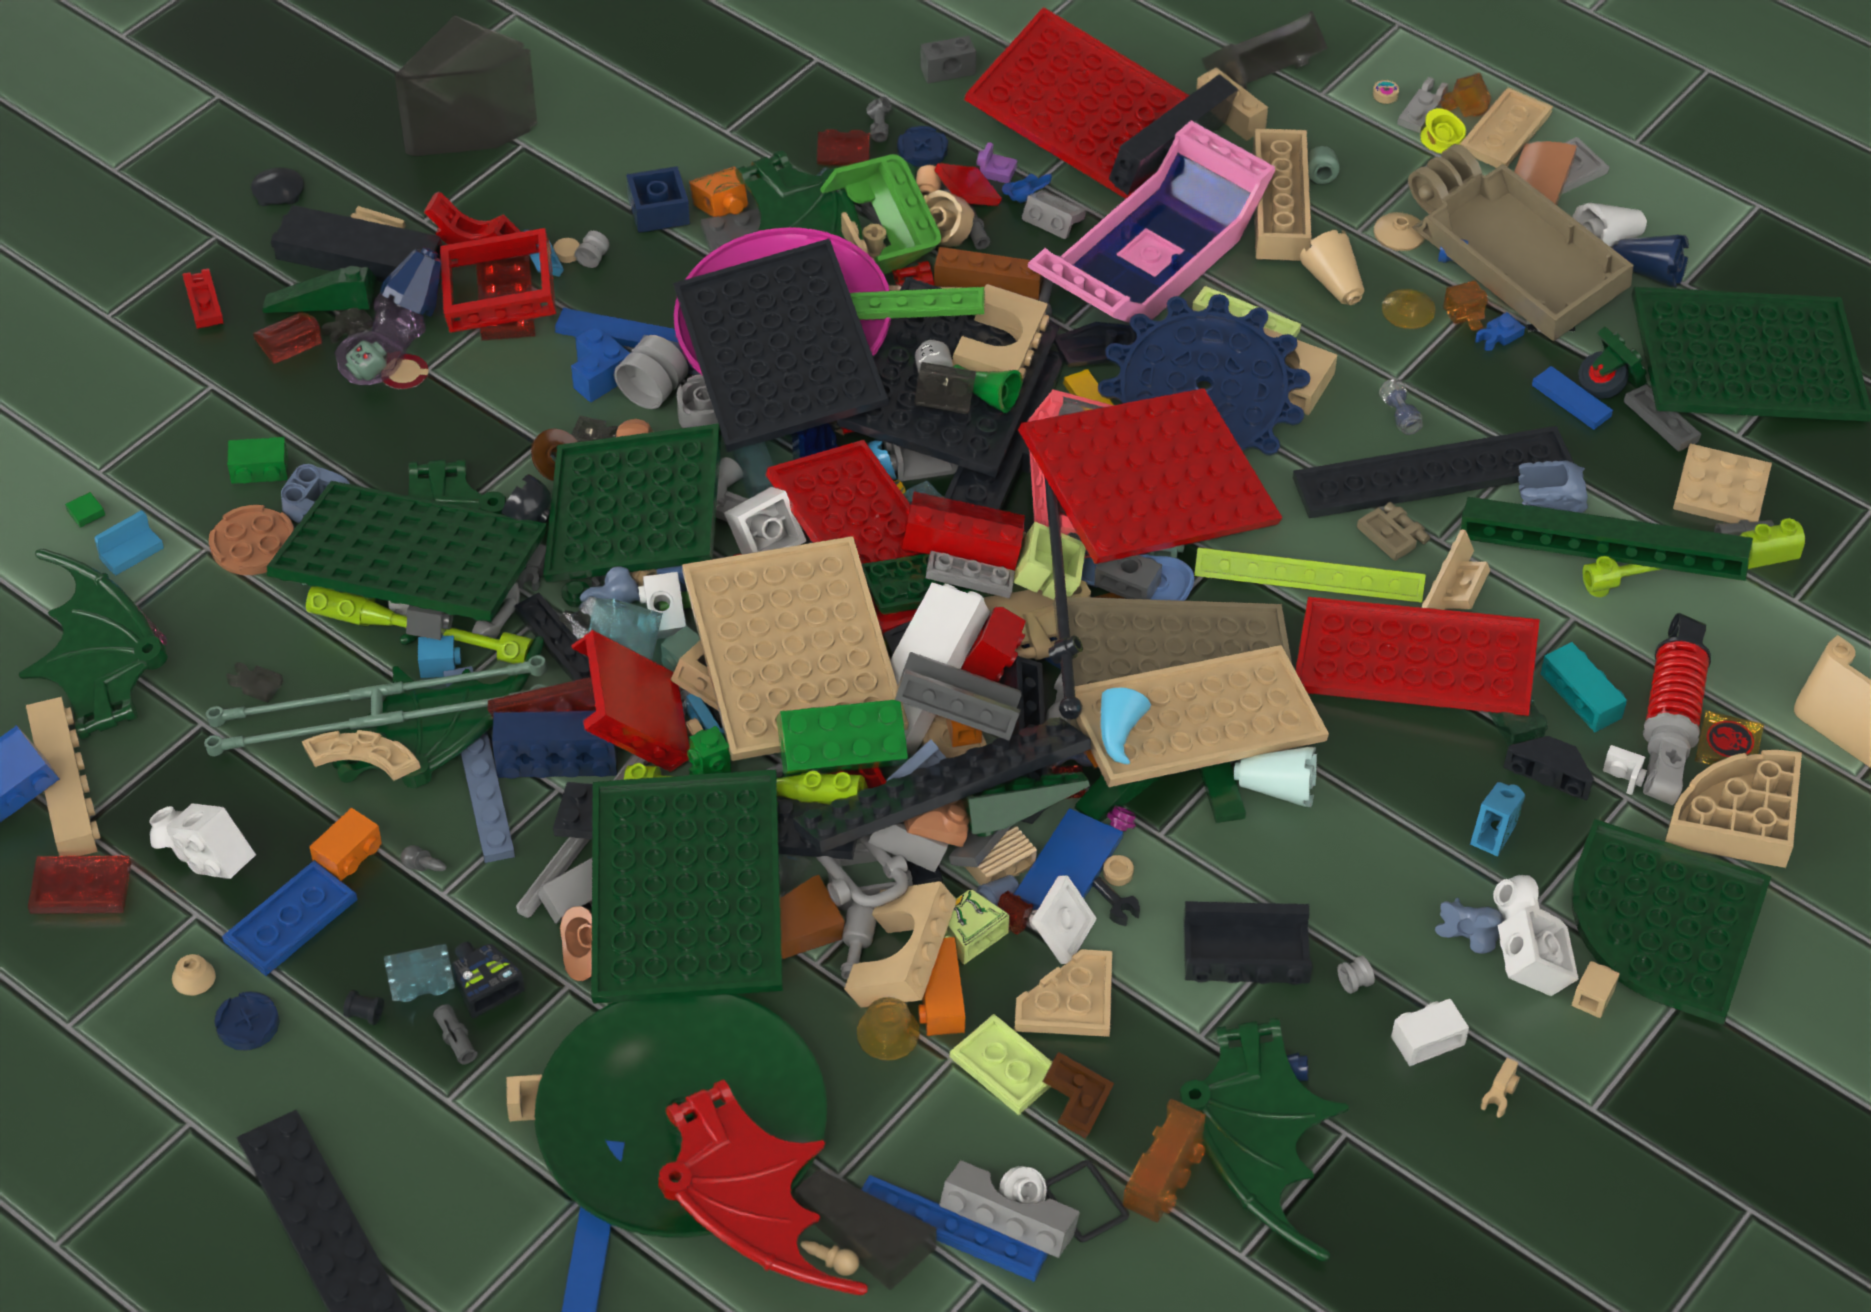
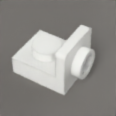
M1611 745L1607 753L1603 772L1629 780L1626 793L1632 795L1636 785L1642 787L1647 773V770L1642 769L1645 757Z

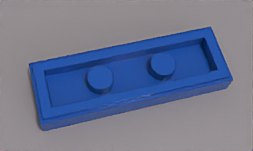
M1552 366L1533 379V387L1593 430L1612 417L1613 410Z

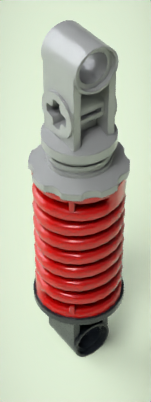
M1677 613L1672 619L1668 629V639L1659 643L1655 650L1656 662L1648 713L1644 723L1645 729L1643 730V736L1648 741V752L1650 754L1643 793L1670 805H1674L1681 794L1684 765L1689 757L1690 748L1695 747L1699 742V725L1701 722L1708 668L1711 664V653L1703 644L1706 624L1681 613Z

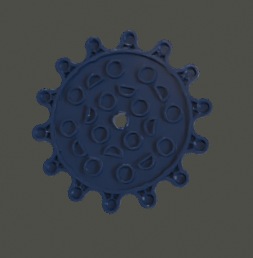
M1213 295L1209 300L1208 306L1202 311L1190 309L1184 298L1174 296L1167 302L1168 315L1164 320L1153 321L1144 314L1132 316L1130 327L1137 335L1134 343L1130 345L1112 343L1107 346L1105 350L1107 359L1118 365L1121 371L1117 377L1105 379L1099 383L1098 392L1103 398L1118 400L1123 404L1200 389L1197 387L1199 382H1209L1211 387L1205 390L1242 451L1252 448L1261 451L1267 456L1274 455L1280 448V442L1272 432L1273 427L1278 424L1295 426L1304 419L1303 409L1292 404L1288 399V394L1294 390L1304 389L1310 383V374L1304 369H1292L1286 365L1285 357L1296 350L1297 339L1290 334L1275 338L1266 335L1263 328L1268 321V312L1263 308H1254L1247 315L1236 317L1229 312V300L1225 295Z

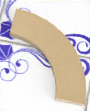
M357 730L356 733L340 734L339 731H334L302 741L303 747L315 767L339 760L364 761L384 770L393 781L421 768L419 761L407 747L398 741L393 742L381 737V734Z

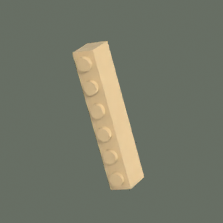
M62 697L26 705L34 745L44 755L59 777V780L44 790L60 859L62 861L98 852L95 840L101 837L97 821L91 822L90 816L95 815L91 797L85 798L84 794L90 792L86 774L80 776L79 770H83L85 767L81 752L75 753L74 749L80 747L76 729L70 730L69 725L75 724L71 707H64Z

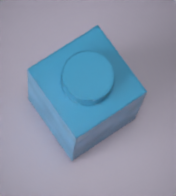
M454 635L442 636L441 640L418 637V664L421 678L444 677L443 671L454 670L456 665L461 664V648L455 647Z

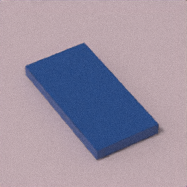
M1069 808L1015 891L1013 901L1033 910H1038L1058 876H1068L1083 899H1085L1092 887L1093 881L1102 872L1104 862L1112 856L1122 840L1123 831Z
M314 860L222 936L223 942L267 976L358 900L357 894Z

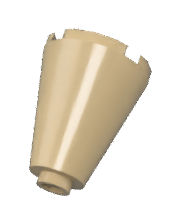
M1331 230L1310 241L1312 247L1307 252L1304 248L1299 256L1303 266L1342 304L1353 305L1362 299L1364 287L1346 232L1342 230V233L1339 234L1337 230Z

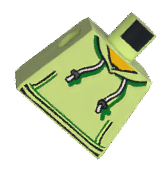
M968 890L958 898L953 896L957 901L944 938L955 937L957 957L963 964H966L1008 934L1009 915L974 890Z

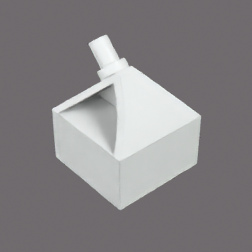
M770 487L724 512L742 555L797 546L807 541L800 524L791 512L789 498L784 490Z

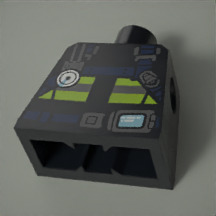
M464 942L456 948L455 954L459 959L452 964L454 979L472 1019L524 992L521 971L492 944H486L476 950L471 942Z

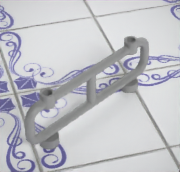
M782 763L766 769H776L777 778L783 775ZM869 835L859 838L861 843L882 865L886 876L896 881L895 886L875 895H867L858 888L833 858L828 856L816 857L835 879V881L828 884V892L832 901L837 906L849 902L852 898L857 904L867 908L882 906L899 898L906 892L909 880L905 874L908 870L905 859L901 855L891 858L885 850L869 844Z

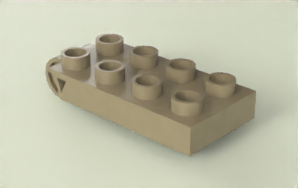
M1453 144L1442 152L1441 157H1434L1428 161L1427 167L1421 166L1409 175V188L1414 199L1429 213L1422 221L1414 225L1413 229L1439 250L1441 246L1450 259L1553 342L1631 287L1633 264L1506 165L1502 164L1484 176L1473 154L1467 148Z

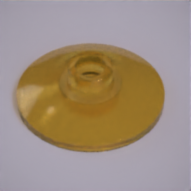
M1400 289L1389 293L1382 303V312L1390 323L1401 328L1416 329L1426 326L1433 320L1435 305L1429 296L1420 291Z

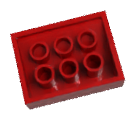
M914 491L902 549L929 555L931 551L946 553L951 556L975 560L980 563L1015 571L1022 544L1025 515Z

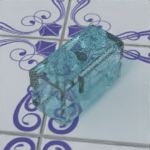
M446 944L384 957L392 1001L408 1002L420 995L430 993L441 995L449 989L455 988Z

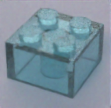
M596 598L588 633L594 630L652 660L663 613L617 599Z

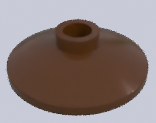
M553 428L541 432L534 439L531 447V457L534 466L542 476L554 481L556 462L553 461L551 455L556 458L557 445L578 441L570 433L561 429Z

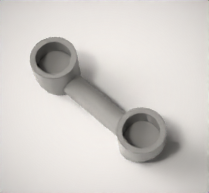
M517 582L514 583L503 602L505 604L491 623L477 621L472 633L496 638L499 635L501 628L515 610L514 605L520 601L519 584Z

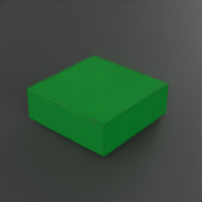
M91 492L65 504L67 512L80 528L105 516L104 508Z

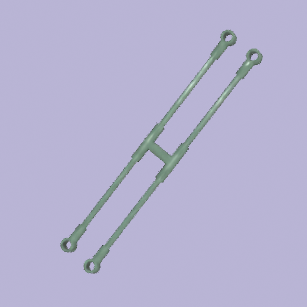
M536 655L527 662L508 664L507 667L408 683L400 681L350 689L349 692L249 708L242 706L222 709L219 706H214L206 711L208 723L212 727L221 726L225 721L246 718V715L347 699L354 701L371 698V715L350 718L349 721L250 737L242 735L221 739L220 736L213 735L205 740L204 745L210 756H218L224 750L245 747L247 744L348 728L356 730L404 722L405 719L506 703L513 705L525 702L542 705L549 700L547 688L543 684H536L530 690L509 693V696L408 712L400 710L383 713V696L404 693V690L506 674L514 676L531 673L534 676H541L547 672V665L543 656Z

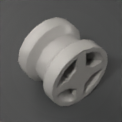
M1364 956L1355 958L1353 963L1344 962L1337 967L1339 980L1343 988L1350 994L1356 992L1360 986L1368 987L1375 982L1373 969Z

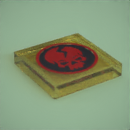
M1705 710L1695 761L1712 765L1737 754L1746 753L1747 756L1759 754L1764 724Z

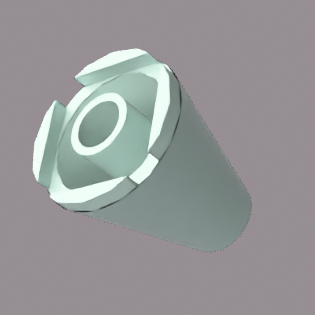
M1304 747L1264 753L1241 759V762L1235 763L1234 780H1239L1240 787L1304 807H1311L1314 795H1309V791L1316 784L1317 754H1314L1316 748Z

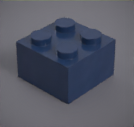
M678 166L626 175L628 199L638 233L690 224L688 198Z

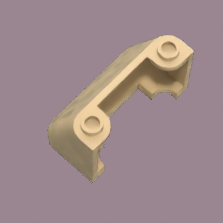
M1837 635L1826 646L1797 697L1794 712L1800 720L1871 768V679L1850 666L1855 658L1856 651L1848 641Z

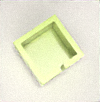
M1034 522L1022 539L1013 583L1036 593L1038 590H1042L1043 596L1054 600L1055 590L1049 527ZM1061 533L1066 595L1071 597L1081 583L1086 548L1082 541Z

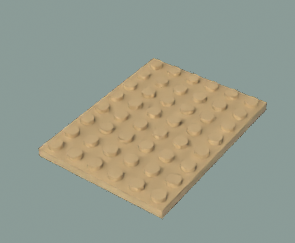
M853 536L682 564L684 580L732 761L781 752L776 719L780 711L895 700L898 689ZM901 702L904 730H908L909 723L903 703Z

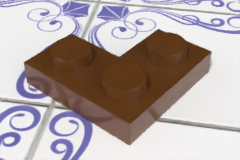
M1060 1052L1054 1057L1042 1080L1043 1083L1070 1097L1057 1123L1086 1138L1114 1083Z

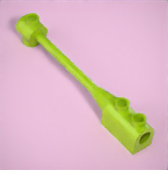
M1790 518L1783 519L1780 525L1775 526L1758 524L1754 530L1742 532L1739 535L1753 538L1748 569L1799 559L1805 545V535L1801 524ZM1601 556L1595 563L1585 564L1582 575L1585 587L1592 596L1605 597L1609 594L1610 588L1620 586L1621 577L1660 570L1661 568L1634 564L1618 566L1614 559Z
M318 586L311 587L308 592L306 611L309 613L361 626L396 625L407 628V616L396 614L394 611L376 603L375 598H365L362 595L348 592H336L333 589ZM452 627L450 630L446 629L443 636L454 635V640L496 650L497 660L511 664L525 661L534 640L504 632L500 639Z
M641 763L628 765L624 773V780L671 777L662 776L658 766H644ZM810 771L808 773H801V775L777 778L778 796L807 803L831 804L834 800L846 799L868 788L862 775H849L845 772L820 774L817 771Z

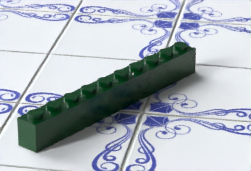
M1475 497L1467 498L1461 521V530H1466L1469 539L1472 541L1594 559L1606 556L1621 563L1746 581L1753 542L1751 537Z

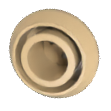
M191 954L184 956L177 962L172 975L173 986L184 995L204 993L215 981L214 967L199 955Z

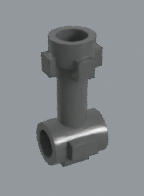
M884 96L869 103L866 109L868 115L874 119V123L871 125V137L876 142H883L888 137V124L884 122V116L889 113L892 106L888 98Z

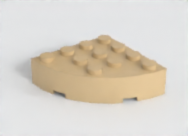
M1762 750L1761 754L1749 756L1746 753L1737 754L1712 764L1699 773L1679 797L1672 814L1665 842L1689 850L1786 868L1794 844L1802 752Z

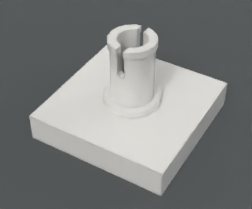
M1058 876L1039 909L1034 910L1033 914L1030 915L1029 921L1031 927L1034 930H1038L1060 964H1067L1079 950L1097 918L1068 876Z

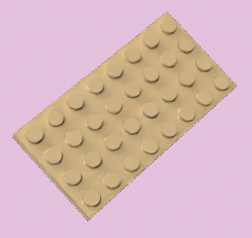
M1282 645L1075 686L1076 697L1083 706L1081 715L1076 718V721L1082 733L1090 738V750L1108 787L1249 758L1259 754L1327 741L1329 735ZM1128 688L1136 690L1143 694L1151 703L1149 711L1131 729L1124 744V753L1130 760L1129 765L1115 762L1107 754L1102 741L1101 696L1102 692L1107 689Z

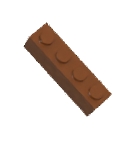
M939 247L934 266V286L970 288L985 287L988 284L1035 300H1039L1043 276L1028 268V262L1031 260Z

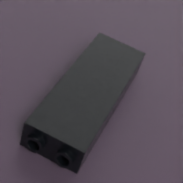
M1218 74L1120 146L1109 180L1126 195L1133 192L1159 170L1175 140V134L1190 121L1211 132L1222 126L1227 120L1239 89L1221 74Z
M292 205L288 214L283 216L280 228L277 232H274L271 246L274 248L277 260L328 271H335L350 266L368 267L376 275L378 282H384L414 249L422 250L423 247L432 249L438 253L437 258L441 261L440 246H442L441 236Z

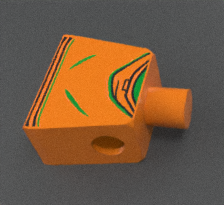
M731 167L689 181L693 205L713 217H721L730 213L739 214L744 208H747L746 188L737 179L736 168Z

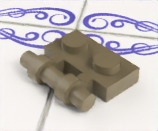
M1389 502L1384 507L1386 513L1378 507L1360 518L1357 522V528L1394 561L1414 550L1417 540L1422 544H1426L1430 540V535L1424 531L1425 527L1419 522H1413L1402 507H1396L1392 502Z

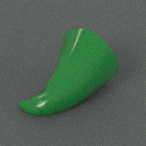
M960 365L953 366L954 374L963 386L989 405L1003 413H1008L1016 404L1023 380L1022 374L1018 370L973 372Z

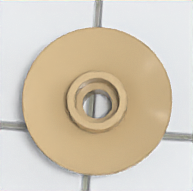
M1389 213L1380 217L1374 226V235L1377 241L1392 250H1413L1419 247L1425 240L1421 234L1413 229V226L1419 223L1420 220L1410 214Z

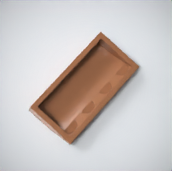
M1560 142L1525 144L1514 172L1554 204L1558 205L1574 162L1577 145Z

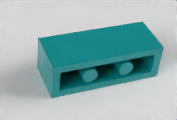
M1573 642L1544 656L1540 675L1594 732L1622 719L1627 703L1624 694L1612 685L1603 671L1598 670L1588 659L1585 652L1579 650Z

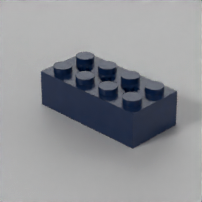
M596 711L494 713L492 744L497 778L616 776L618 746L585 731L583 720Z

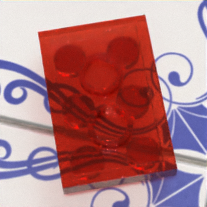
M37 856L28 904L30 914L124 913L131 869L130 856Z

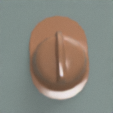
M574 906L566 911L560 925L565 970L572 979L585 981L591 977L592 913L582 906Z

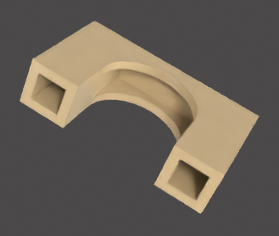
M986 284L984 287L985 314L975 315L974 321L1002 329L1011 334L1017 342L1007 346H992L962 336L953 354V366L960 365L973 372L1018 370L1024 380L1026 373L1024 366H1030L1034 355L1032 348H1038L1042 333L1039 332L1040 330L1045 332L1050 316L1045 315L1048 304Z
M1263 328L1265 334L1269 337L1275 338L1283 335ZM1297 340L1296 350L1285 357V363L1292 369L1306 370L1310 374V383L1304 389L1290 392L1288 399L1292 404L1301 407L1304 414L1309 415L1335 374L1337 354Z
M941 881L908 886L906 892L899 898L874 908L872 915L887 933L914 931L906 945L896 954L879 961L853 964L844 989L861 1008L922 1000L957 901Z

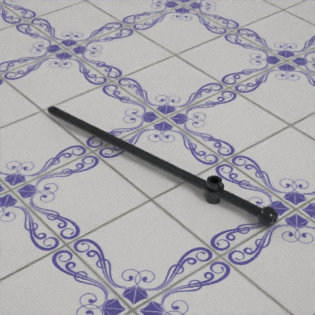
M1045 478L1059 640L1055 641L1054 646L1050 647L1048 652L1055 664L1061 662L1064 699L1060 702L1059 711L1064 718L1071 720L1079 717L1083 709L1081 701L1075 694L1072 659L1077 657V653L1083 650V646L1077 636L1073 635L1070 637L1058 499Z

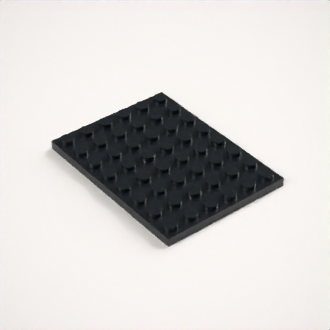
M830 238L673 283L727 452L889 405L888 397Z
M906 277L900 291L944 288ZM975 315L891 318L888 333L883 344L873 356L888 397L889 405L837 421V426L996 478L1055 342V338L1058 335L1060 326L1048 322L1045 332L1040 330L1039 333H1042L1039 346L1037 349L1032 348L1034 355L1030 366H1024L1026 373L1016 404L1008 413H1003L968 390L954 374L950 373L940 381L923 379L917 369L915 352L925 341L937 340L948 346L951 358L953 359V354L962 336L992 346H1007L1017 342L1011 334L1002 329L974 321Z

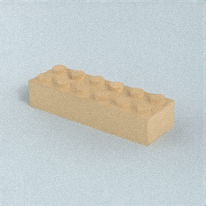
M1255 129L1252 154L1275 167V172L1254 211L1256 259L1301 261L1299 258L1301 251L1305 248L1307 252L1311 245L1307 130Z

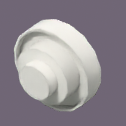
M1022 1166L1012 1168L1004 1174L1000 1182L999 1193L1012 1201L1036 1204L1044 1202L1046 1198L1045 1180L1040 1172L1033 1168Z

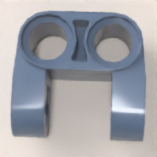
M312 464L300 465L281 490L282 512L290 520L300 523L330 481L350 483L345 477L332 471L316 467Z

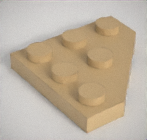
M1081 949L1063 967H1057L1039 981V985L1028 993L1025 991L1016 998L1015 1031L1109 1037L1112 951Z

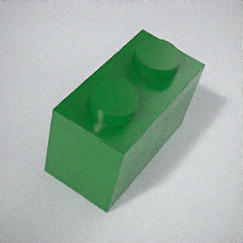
M285 437L228 440L227 466L231 484L288 480V452Z

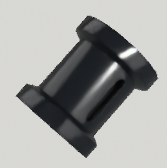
M351 990L344 1003L343 1015L347 1018L355 1016L366 1019L369 1024L376 1025L383 1012L384 999L381 997L372 999L359 995V992L356 990Z

